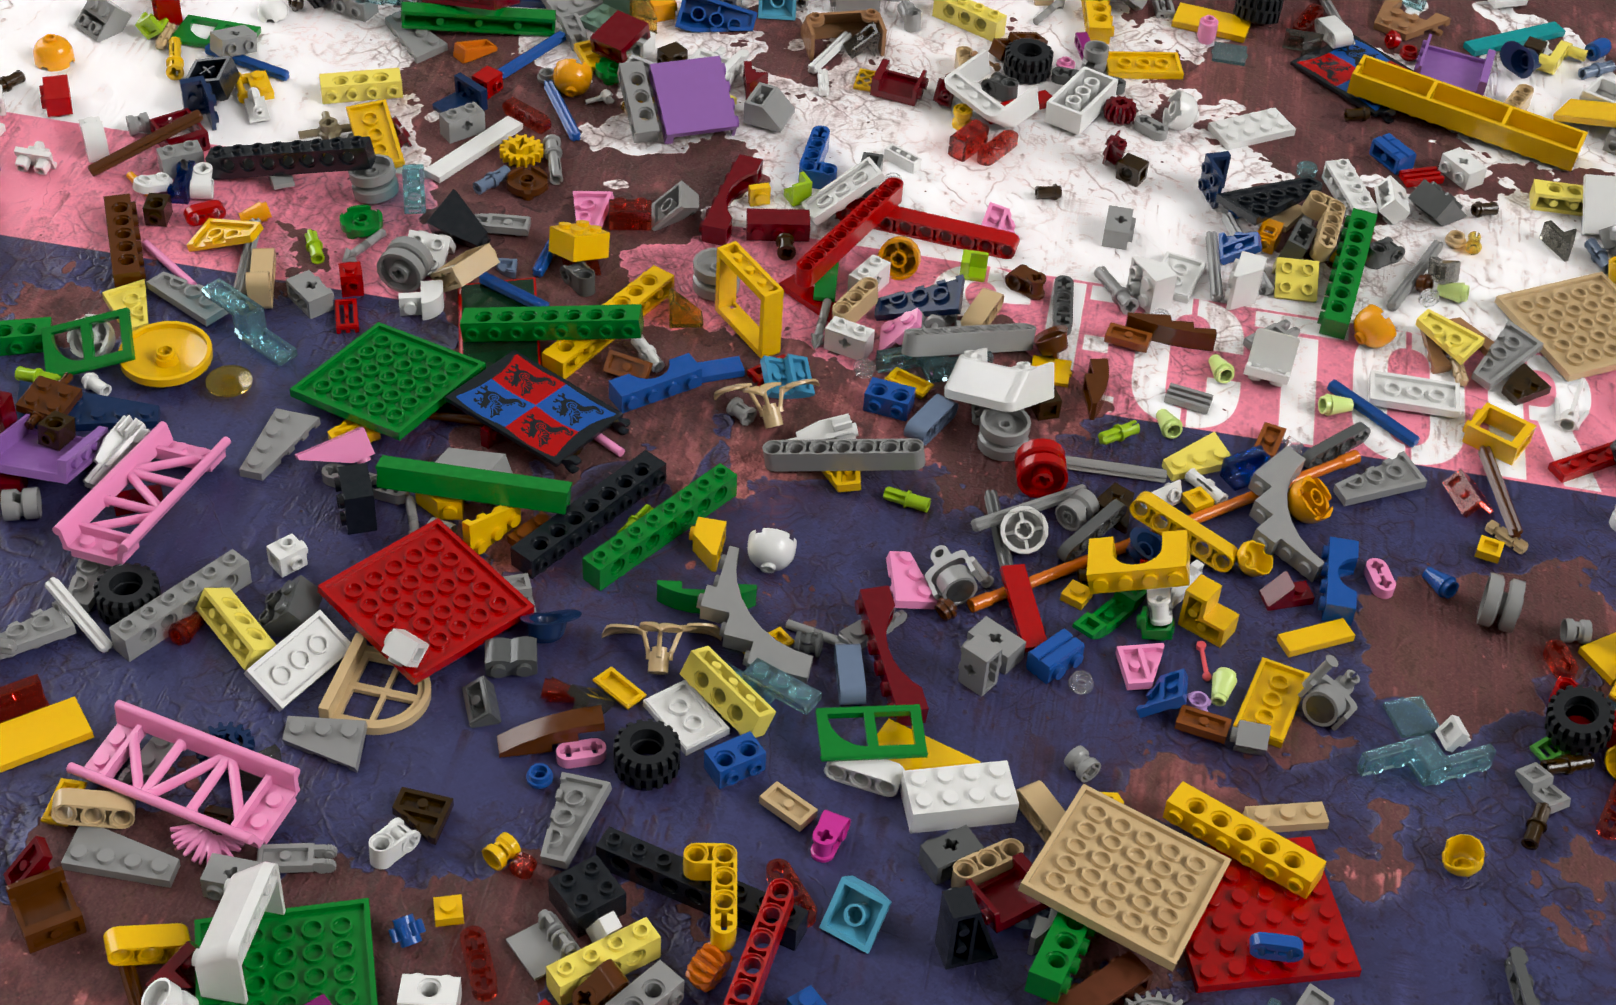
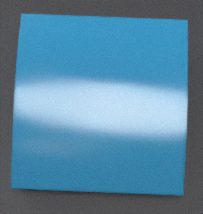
M787 354L782 359L764 355L760 360L764 384L770 382H781L782 384L767 391L769 398L779 399V387L794 381L812 379L807 357ZM812 384L795 386L784 393L783 399L812 397L815 394L814 386Z

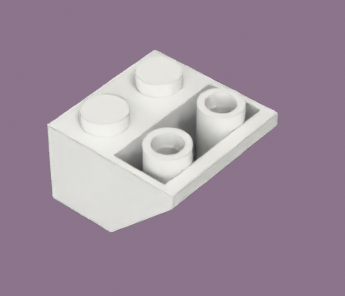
M1242 251L1240 259L1235 258L1233 269L1228 279L1229 288L1227 287L1224 300L1228 301L1227 310L1256 303L1267 257Z
M1133 256L1126 288L1130 291V295L1138 300L1140 307L1148 314L1158 313L1171 308L1177 274L1166 262Z

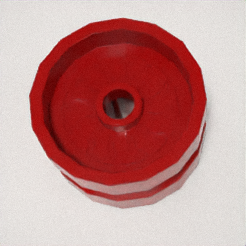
M1039 438L1025 442L1017 449L1014 456L1017 486L1022 493L1030 497L1040 498L1062 491L1068 483L1065 450L1059 443L1051 439Z

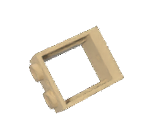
M488 243L466 250L429 275L432 280H443V292L465 286L500 263L497 258L496 251Z

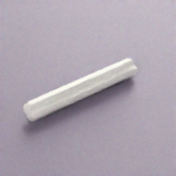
M844 31L808 65V72L816 74L820 68L827 64L852 40V34Z
M51 577L45 583V588L95 647L102 653L108 652L113 646L111 640L60 580Z

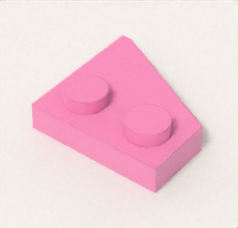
M990 202L981 225L1015 233V223L1011 219L1010 209Z

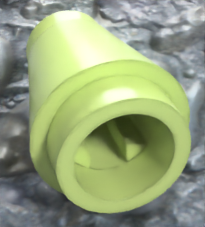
M1465 282L1439 283L1436 295L1458 303L1467 302L1470 285H1465Z
M1218 354L1212 355L1209 358L1208 362L1214 379L1217 382L1228 383L1234 378L1235 370L1230 363Z
M1325 394L1318 401L1319 412L1326 416L1351 412L1354 407V402L1351 398L1332 394Z
M1167 409L1157 411L1156 419L1162 435L1170 439L1180 436L1183 430L1182 422Z
M1220 667L1213 673L1212 704L1216 706H1224L1237 684L1236 673L1232 669Z

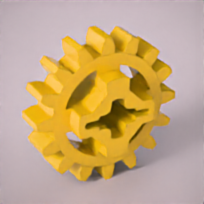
M516 134L515 138L509 136L508 140H502V144L499 145V153L503 163L508 162L509 166L515 164L516 168L520 166L527 168L528 164L535 166V162H541V158L544 157L543 144L540 143V139L535 140L534 136L528 138L527 134L522 136Z

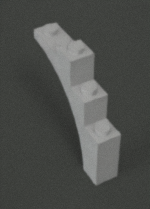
M1286 446L1253 473L1248 486L1251 491L1259 496L1254 501L1249 514L1257 523L1261 524L1256 528L1252 540L1264 544V552L1266 554L1273 555L1275 553L1301 575L1313 582L1318 578L1324 561L1312 552L1299 536L1292 523L1287 501L1288 488L1300 475L1306 459L1289 446Z
M729 546L727 555L722 554L719 569H722L721 575H716L713 586L707 585L705 593L699 594L696 608H700V619L722 624L719 636L723 637L722 647L745 652L743 665L747 666L746 676L806 690L813 656L793 650L777 641L762 629L751 616L742 600L737 583L736 569L739 548Z

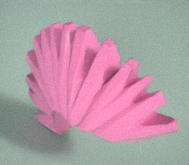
M195 824L170 827V831L175 832L171 835V840H175L173 844L177 845L176 849L186 848L183 853L184 857L195 851L191 861L195 863L199 859L200 865L205 858L207 865L212 853L234 857L230 850L240 852L242 849L240 847L244 846V843L223 834H213L209 830Z

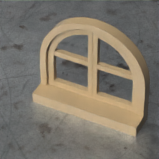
M356 633L318 707L319 718L366 720L368 725L366 735L390 734L412 725L425 713L430 704L432 692L430 677L417 683V695L391 689L400 672L396 667H394L385 688L359 683L369 661L394 665L375 647L368 646L365 637ZM353 692L380 697L370 719L343 714ZM386 699L412 704L404 712L394 717L377 720Z

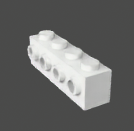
M1349 159L1325 162L1322 179L1332 196L1345 205V218L1346 215L1351 216L1353 208L1375 214L1378 213L1377 204L1373 201L1370 192L1367 191L1362 179L1356 173Z

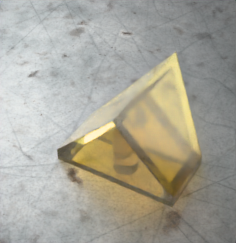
M630 0V16L649 23L650 31L657 34V17L647 0Z
M670 288L667 297L669 328L702 327V311L673 288Z

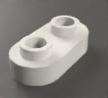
M163 172L153 175H140L134 178L132 188L141 194L167 192L172 189L173 180L168 174Z

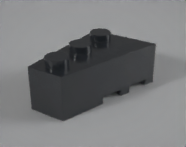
M970 886L953 887L942 891L935 945L945 970L999 958Z

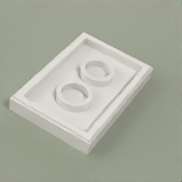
M1585 174L1583 177L1582 235L1600 236L1599 230L1616 225V176Z
M1166 251L1161 261L1166 262L1177 274L1173 300L1187 304L1206 268V262Z
M686 680L643 700V707L656 722L660 720L664 722V726L670 725L673 728V732H677L681 743L680 750L685 756L730 734L729 726Z

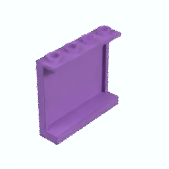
M1429 34L1428 40H1423L1414 72L1483 96L1496 51L1489 49L1486 59L1429 45L1432 34Z
M720 56L650 64L648 71L649 81L653 88V98L657 105V114L661 121L665 144H673L675 137L729 130L731 135L735 136L736 129L739 127V118L734 114L735 102L733 98H730V82L725 78L726 66L725 63L721 62Z
M26 414L0 434V473L68 484L94 462L93 459L104 437L108 434V427L98 426L86 437L76 436L64 448L57 451L38 444V429L30 430V428L27 429L24 425L30 418V414Z

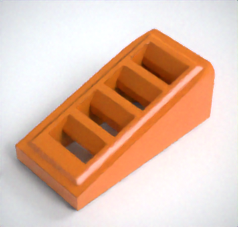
M488 39L456 42L453 57L464 64L496 52L498 47Z

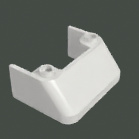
M986 49L949 73L944 80L946 89L987 121L1007 128L1016 127L1040 110L1038 90L1035 85L1006 106H1003L982 90L981 84L978 81L990 74L988 50Z
M987 348L966 350L964 354L959 356L944 387V396L948 399L999 411H1018L1054 398V362L1037 367L1031 366L1030 362H1017L1016 366L1006 367L988 363Z
M263 862L234 873L231 878H227L225 881L223 897L200 948H196L192 956V966H195L202 997L247 1004L248 996L242 963L264 912L284 915L286 911L278 864Z

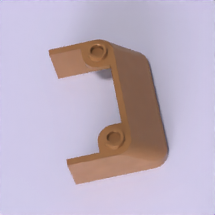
M875 9L826 13L812 12L806 16L801 25V37L810 61L814 60L815 39L838 38L844 31L851 33V37L873 35L880 56H885L887 29L881 14Z

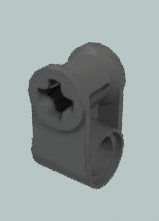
M994 72L989 79H984L981 82L983 91L1002 102L1017 98L1018 80L1008 77L1000 72Z
M1391 237L1371 242L1365 265L1371 269H1381L1384 266L1397 263L1403 258L1405 248L1397 246Z
M577 261L569 266L563 265L560 267L563 281L576 291L578 295L583 297L594 295L596 292L595 272L584 261Z

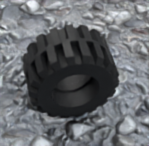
M1236 0L1233 13L1249 22L1275 24L1279 22L1284 0Z
M1021 38L1020 40H1013V42L1006 46L1003 66L1004 74L1017 79L1021 84L1032 85L1044 82L1051 75L1054 52L1045 42L1037 39Z
M124 563L121 566L118 564L113 566L112 569H106L104 575L97 577L93 590L99 617L103 619L105 624H111V626L161 595L160 583L156 572L150 570V567L146 565L141 566L140 563H134L133 565Z
M1577 684L1575 688L1569 685L1566 686L1565 690L1559 689L1556 695H1552L1550 703H1548L1544 724L1545 729H1547V737L1552 738L1551 743L1554 746H1560L1559 750L1563 752L1566 750L1571 751V755L1581 753L1582 756H1587L1590 751L1593 754L1597 753L1599 748L1603 749L1606 747L1612 735L1615 721V708L1611 706L1612 701L1609 697L1604 698L1602 691L1596 692L1594 687L1591 686L1583 688V685ZM1581 716L1591 721V723L1577 724L1568 717Z
M639 719L636 720V723L630 722L626 724V728L622 727L618 731L613 744L614 771L618 773L619 780H625V785L629 787L633 785L637 790L646 788V791L652 790L653 787L657 789L663 788L664 783L670 784L672 778H676L678 770H680L681 743L677 732H673V728L670 725L664 726V722L660 720L654 722V719H648V721ZM650 753V754H654V755L644 756V755H640V754Z

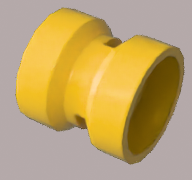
M964 103L955 105L952 127L958 131L969 130L972 124L970 118L973 115V109Z
M502 832L495 839L494 844H488L482 850L484 860L496 871L502 870L507 865L509 859H514L521 853L519 843L507 832Z

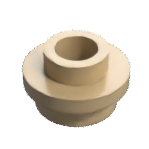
M1452 230L1446 235L1445 243L1454 249L1461 248L1466 244L1465 234L1458 230Z

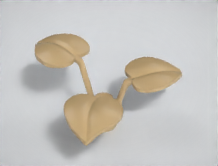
M803 379L779 387L778 407L776 403H769L767 391L782 385L781 382H770L750 387L752 383H740L723 387L714 392V400L725 392L733 390H743V393H749L759 410L760 417L763 416L765 428L767 429L783 425L781 412L784 411L783 395L785 392L798 385L812 384L818 387L820 385L816 379ZM754 394L763 396L765 401L763 409Z
M647 621L641 622L639 627L628 624H609L602 632V638L619 633L642 635L646 659L649 660L648 673L658 675L668 674L669 661H673V654L683 632L707 634L718 638L720 641L722 640V637L719 636L721 628L709 623L677 625ZM648 631H657V646H653L652 651H650L647 638ZM663 632L677 633L669 652H667V647H662Z

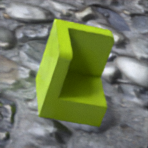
M144 12L135 26L149 40L160 34L169 20L165 17L158 21L151 13L148 15Z
M803 171L799 173V183L784 189V197L792 207L802 205L801 202L812 196V181Z
M964 249L960 275L963 274L965 280L985 282L989 254L987 252Z

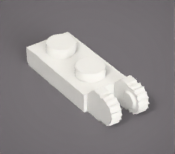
M739 50L725 64V78L729 80L730 85L737 75L742 73L744 61H747L750 55L748 50Z

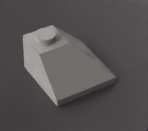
M681 180L652 203L651 229L655 232L685 219L690 214H694L699 208V195Z

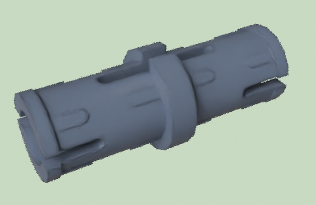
M1612 60L1603 63L1595 62L1591 66L1580 68L1578 76L1581 80L1590 77L1598 78L1602 74L1614 72L1616 65Z
M503 165L494 172H488L484 178L473 183V190L476 194L481 195L490 188H496L500 182L507 179L508 173L511 171L510 168Z
M1595 238L1588 239L1584 243V247L1590 253L1591 260L1598 264L1604 274H1608V252L1601 248Z

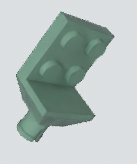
M603 0V4L581 17V22L585 29L596 32L617 10L635 17V0Z

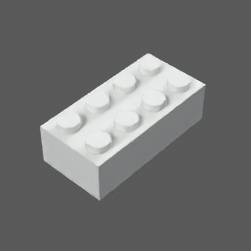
M1084 66L1047 101L1044 121L1079 135L1104 111L1106 100L1110 99L1111 96L1116 97L1118 79Z
M1007 760L906 770L902 772L900 793L910 834L958 829L964 825L978 827L1015 823L1019 801Z

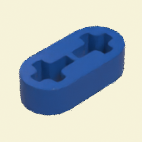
M1257 932L1249 938L1250 954L1255 958L1297 962L1304 957L1303 941L1299 937Z

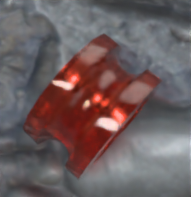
M518 852L513 857L509 870L520 879H530L537 867V861L527 853Z

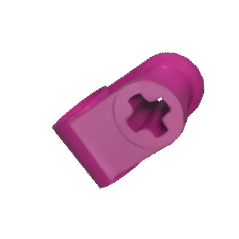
M828 810L822 812L812 835L814 843L810 853L815 861L826 863L834 858L841 842L847 836L851 819Z

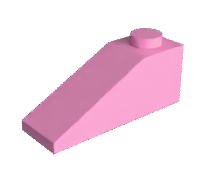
M358 427L299 452L295 456L296 459L305 461L357 462V464L370 461V456L375 454L364 427Z

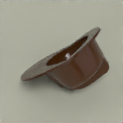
M1057 325L1045 329L1035 336L1033 344L1037 346L1042 356H1053L1055 359H1058L1059 353L1068 348V328L1066 325Z

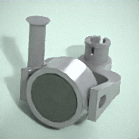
M939 545L932 550L930 556L934 566L926 572L925 579L936 600L941 597L944 599L949 598L955 605H960L967 602L969 598L974 597L977 592L978 585L974 577L979 583L981 582V586L984 588H988L994 583V578L988 575L974 556L970 557L965 550H959L952 554L944 545ZM962 563H967L968 567H966L965 565H960V564H962Z
M1328 654L1326 655V660L1303 681L1304 689L1298 696L1302 698L1308 692L1303 699L1302 709L1310 722L1321 727L1330 726L1335 723L1331 728L1336 731L1357 710V705L1350 694L1354 690V686L1360 682V677L1357 674L1352 678L1351 676L1355 671L1347 670L1343 676L1340 675L1333 680L1326 673L1333 667H1337L1338 661L1334 656Z

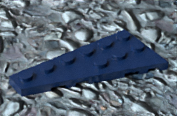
M20 380L17 402L31 386L32 382ZM82 392L83 396L68 414L75 417V431H93L98 426L108 427V430H111L123 415L126 417L130 415L133 420L137 418L142 421L146 429L154 428L160 422L161 412L159 405ZM16 411L18 420L26 415Z

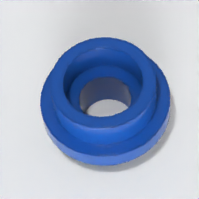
M537 763L528 770L526 781L533 788H546L553 781V772L546 764Z

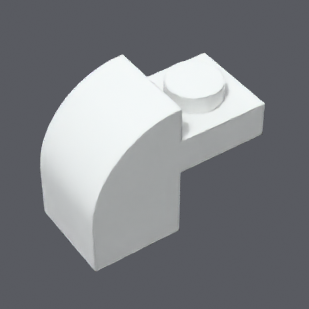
M89 116L84 119H78L89 163L96 162L110 155L105 130L100 117Z
M443 280L420 281L421 292L398 293L400 316L422 315V320H429L440 315L444 309Z

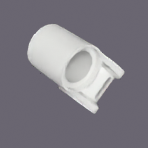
M200 162L194 165L192 179L190 180L191 199H213L214 180L212 178L213 168L211 164Z
M1172 587L1147 589V603L1151 624L1156 626L1170 624L1173 621Z
M394 818L383 829L370 837V864L376 869L391 867L406 853L411 852L418 845L421 838L420 832L408 828L404 825V820L401 818Z

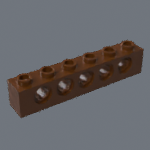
M130 193L103 196L115 288L146 279L136 202H131Z

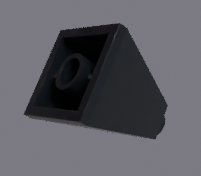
M454 189L427 220L432 234L448 235L456 244L475 248L488 244L491 241L488 232Z

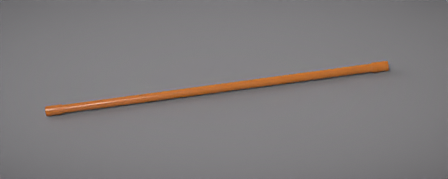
M1352 450L1339 455L1335 459L1301 471L1289 488L1293 483L1307 475H1312L1311 478L1315 479L1338 469H1344L1361 462V455L1357 450ZM1249 491L1187 516L1198 523H1202L1254 503L1259 496L1253 491ZM1153 529L1150 530V531H1152L1153 533H1156V534L1160 535L1159 533H1157V532L1154 531ZM1130 538L1115 543L1117 555L1126 552V547L1131 542ZM1088 554L1029 576L1031 587H1038L1074 573L1079 568H1086ZM1001 587L969 598L967 600L969 610L974 613L990 607L996 602L1007 599L1005 588Z

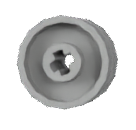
M375 154L376 160L372 169L348 171L353 194L357 201L365 204H377L393 198L398 193L399 184L395 175L394 162L387 155Z
M400 236L390 242L386 251L379 258L377 273L381 280L393 290L402 293L414 292L420 287V281H423L433 266V257L429 249L419 240L408 236Z
M717 248L702 250L693 259V290L698 296L711 301H715ZM738 276L736 294L740 289V278Z
M986 408L980 417V430L977 439L978 448L984 455L994 460H1015L1014 456L1017 449L1023 443L1029 441L1030 416L1023 409L1004 412Z
M1491 572L1483 592L1476 624L1490 627L1494 623L1497 614H1499L1497 621L1498 630L1512 633L1522 610L1526 581L1513 578L1508 583L1504 592V576Z

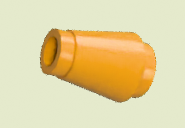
M259 201L238 213L241 221L259 218L261 222L268 221L267 219L272 218L266 201L262 203Z

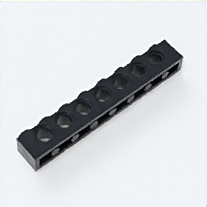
M354 136L352 138L335 137L324 140L317 138L310 141H276L267 144H236L224 147L218 145L211 147L205 160L212 165L213 180L368 170L372 169L376 155L370 136Z
M647 450L643 451L566 507V514L557 513L511 546V565L523 573H528L531 579L545 572L557 560H561L572 549L580 546L591 535L596 534L599 529L612 522L625 510L630 509L637 501L645 498L656 487L661 486L667 477L666 463Z
M610 826L596 844V855L610 873L711 915V881H695L687 878L683 872V857ZM738 880L737 927L751 932L766 892ZM794 904L779 945L793 951L796 950L807 931L809 910ZM771 918L766 922L775 923L778 920Z

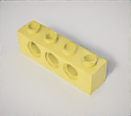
M934 0L932 16L992 42L994 38H1001L1005 35L1007 15L1000 13L998 10H993L972 0Z
M399 68L319 74L323 104L403 98Z
M1534 179L1529 194L1531 210L1583 216V185Z
M230 588L203 589L195 609L244 670H247L276 646L275 642Z
M709 646L691 650L680 675L740 735L751 731L755 738L765 735L776 711Z
M645 917L547 965V988L559 1005H567L572 1002L574 990L604 961L612 959L622 973L626 975L660 958L661 936L648 918Z

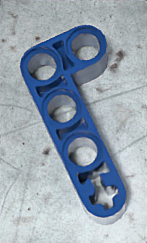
M820 125L813 127L799 163V173L805 172L812 181V188L822 189L837 179V166L824 162L829 149L830 129Z

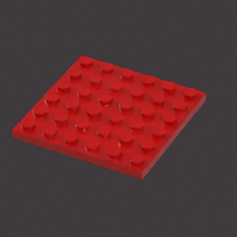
M439 518L318 585V593L387 660L389 656L381 651L384 647L386 636L393 628L404 629L429 644L418 668L406 667L404 665L400 667L393 664L413 685H416L485 643V640L495 637L520 622L521 616L534 613L535 606Z
M1311 836L1286 838L1318 856ZM1211 845L1206 846L1232 860L1183 951L1196 993L1360 977L1361 966L1324 871L1320 881L1307 899L1298 894L1292 893L1289 889L1275 881L1266 878L1254 869L1243 865L1231 856L1218 851L1215 847ZM1257 932L1299 937L1303 941L1304 957L1297 962L1255 958L1250 954L1249 938Z

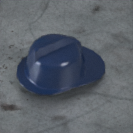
M1508 41L1501 48L1500 59L1502 64L1522 79L1531 76L1532 72L1542 65L1535 50L1526 48L1518 42Z
M1135 527L1131 530V542L1126 547V553L1137 564H1140V559L1150 561L1159 555L1162 549L1161 535L1153 533L1144 527Z
M566 609L546 613H531L521 616L520 619L527 623L529 637L537 638V643H553L564 635L567 622L581 617L582 612Z

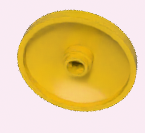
M162 321L148 324L132 332L135 360L120 363V368L126 377L144 386L171 387L181 385L197 378L209 367L213 358L212 343L207 333L201 328L186 322ZM121 343V345H120L118 351L123 350V348H122V343Z

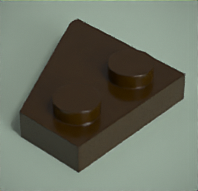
M1524 363L1507 380L1501 393L1517 406L1549 394L1551 386Z
M1114 482L1097 498L1100 505L1097 514L1114 499L1127 506L1124 517L1113 526V528L1124 534L1128 530L1131 514L1130 505L1133 502L1134 492Z
M401 787L392 806V812L396 817L404 820V823L410 828L420 832L421 836L429 843L436 845L454 806V799Z

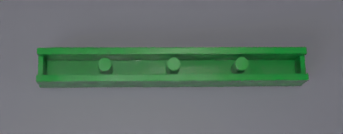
M401 2L402 28L552 36L555 34L556 10L509 7L486 10L435 3Z
M382 455L376 465L377 488L558 514H566V507L570 505L573 482L386 455Z

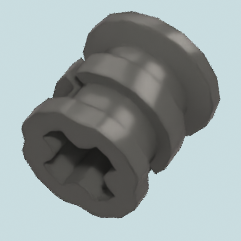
M798 631L795 637L794 650L808 655L812 653L815 654L816 658H820L823 648V634L819 633L818 636H814L813 633H807V635H804L801 631Z

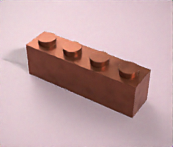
M1129 950L1122 956L1116 955L1113 957L1108 965L1101 970L1095 969L1092 971L1087 979L1080 984L1074 983L1071 985L1067 995H1061L1057 1004L1048 1001L1046 1005H1124L1126 998L1133 1001L1135 993L1141 996L1150 990L1154 973Z

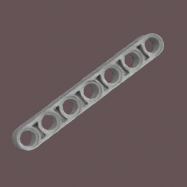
M1027 323L905 329L901 353L910 357L959 355L964 354L966 350L987 348V353L1029 351L1033 349L1036 327Z
M915 438L771 440L762 447L765 467L767 470L774 472L919 470L926 463L924 444L921 440Z

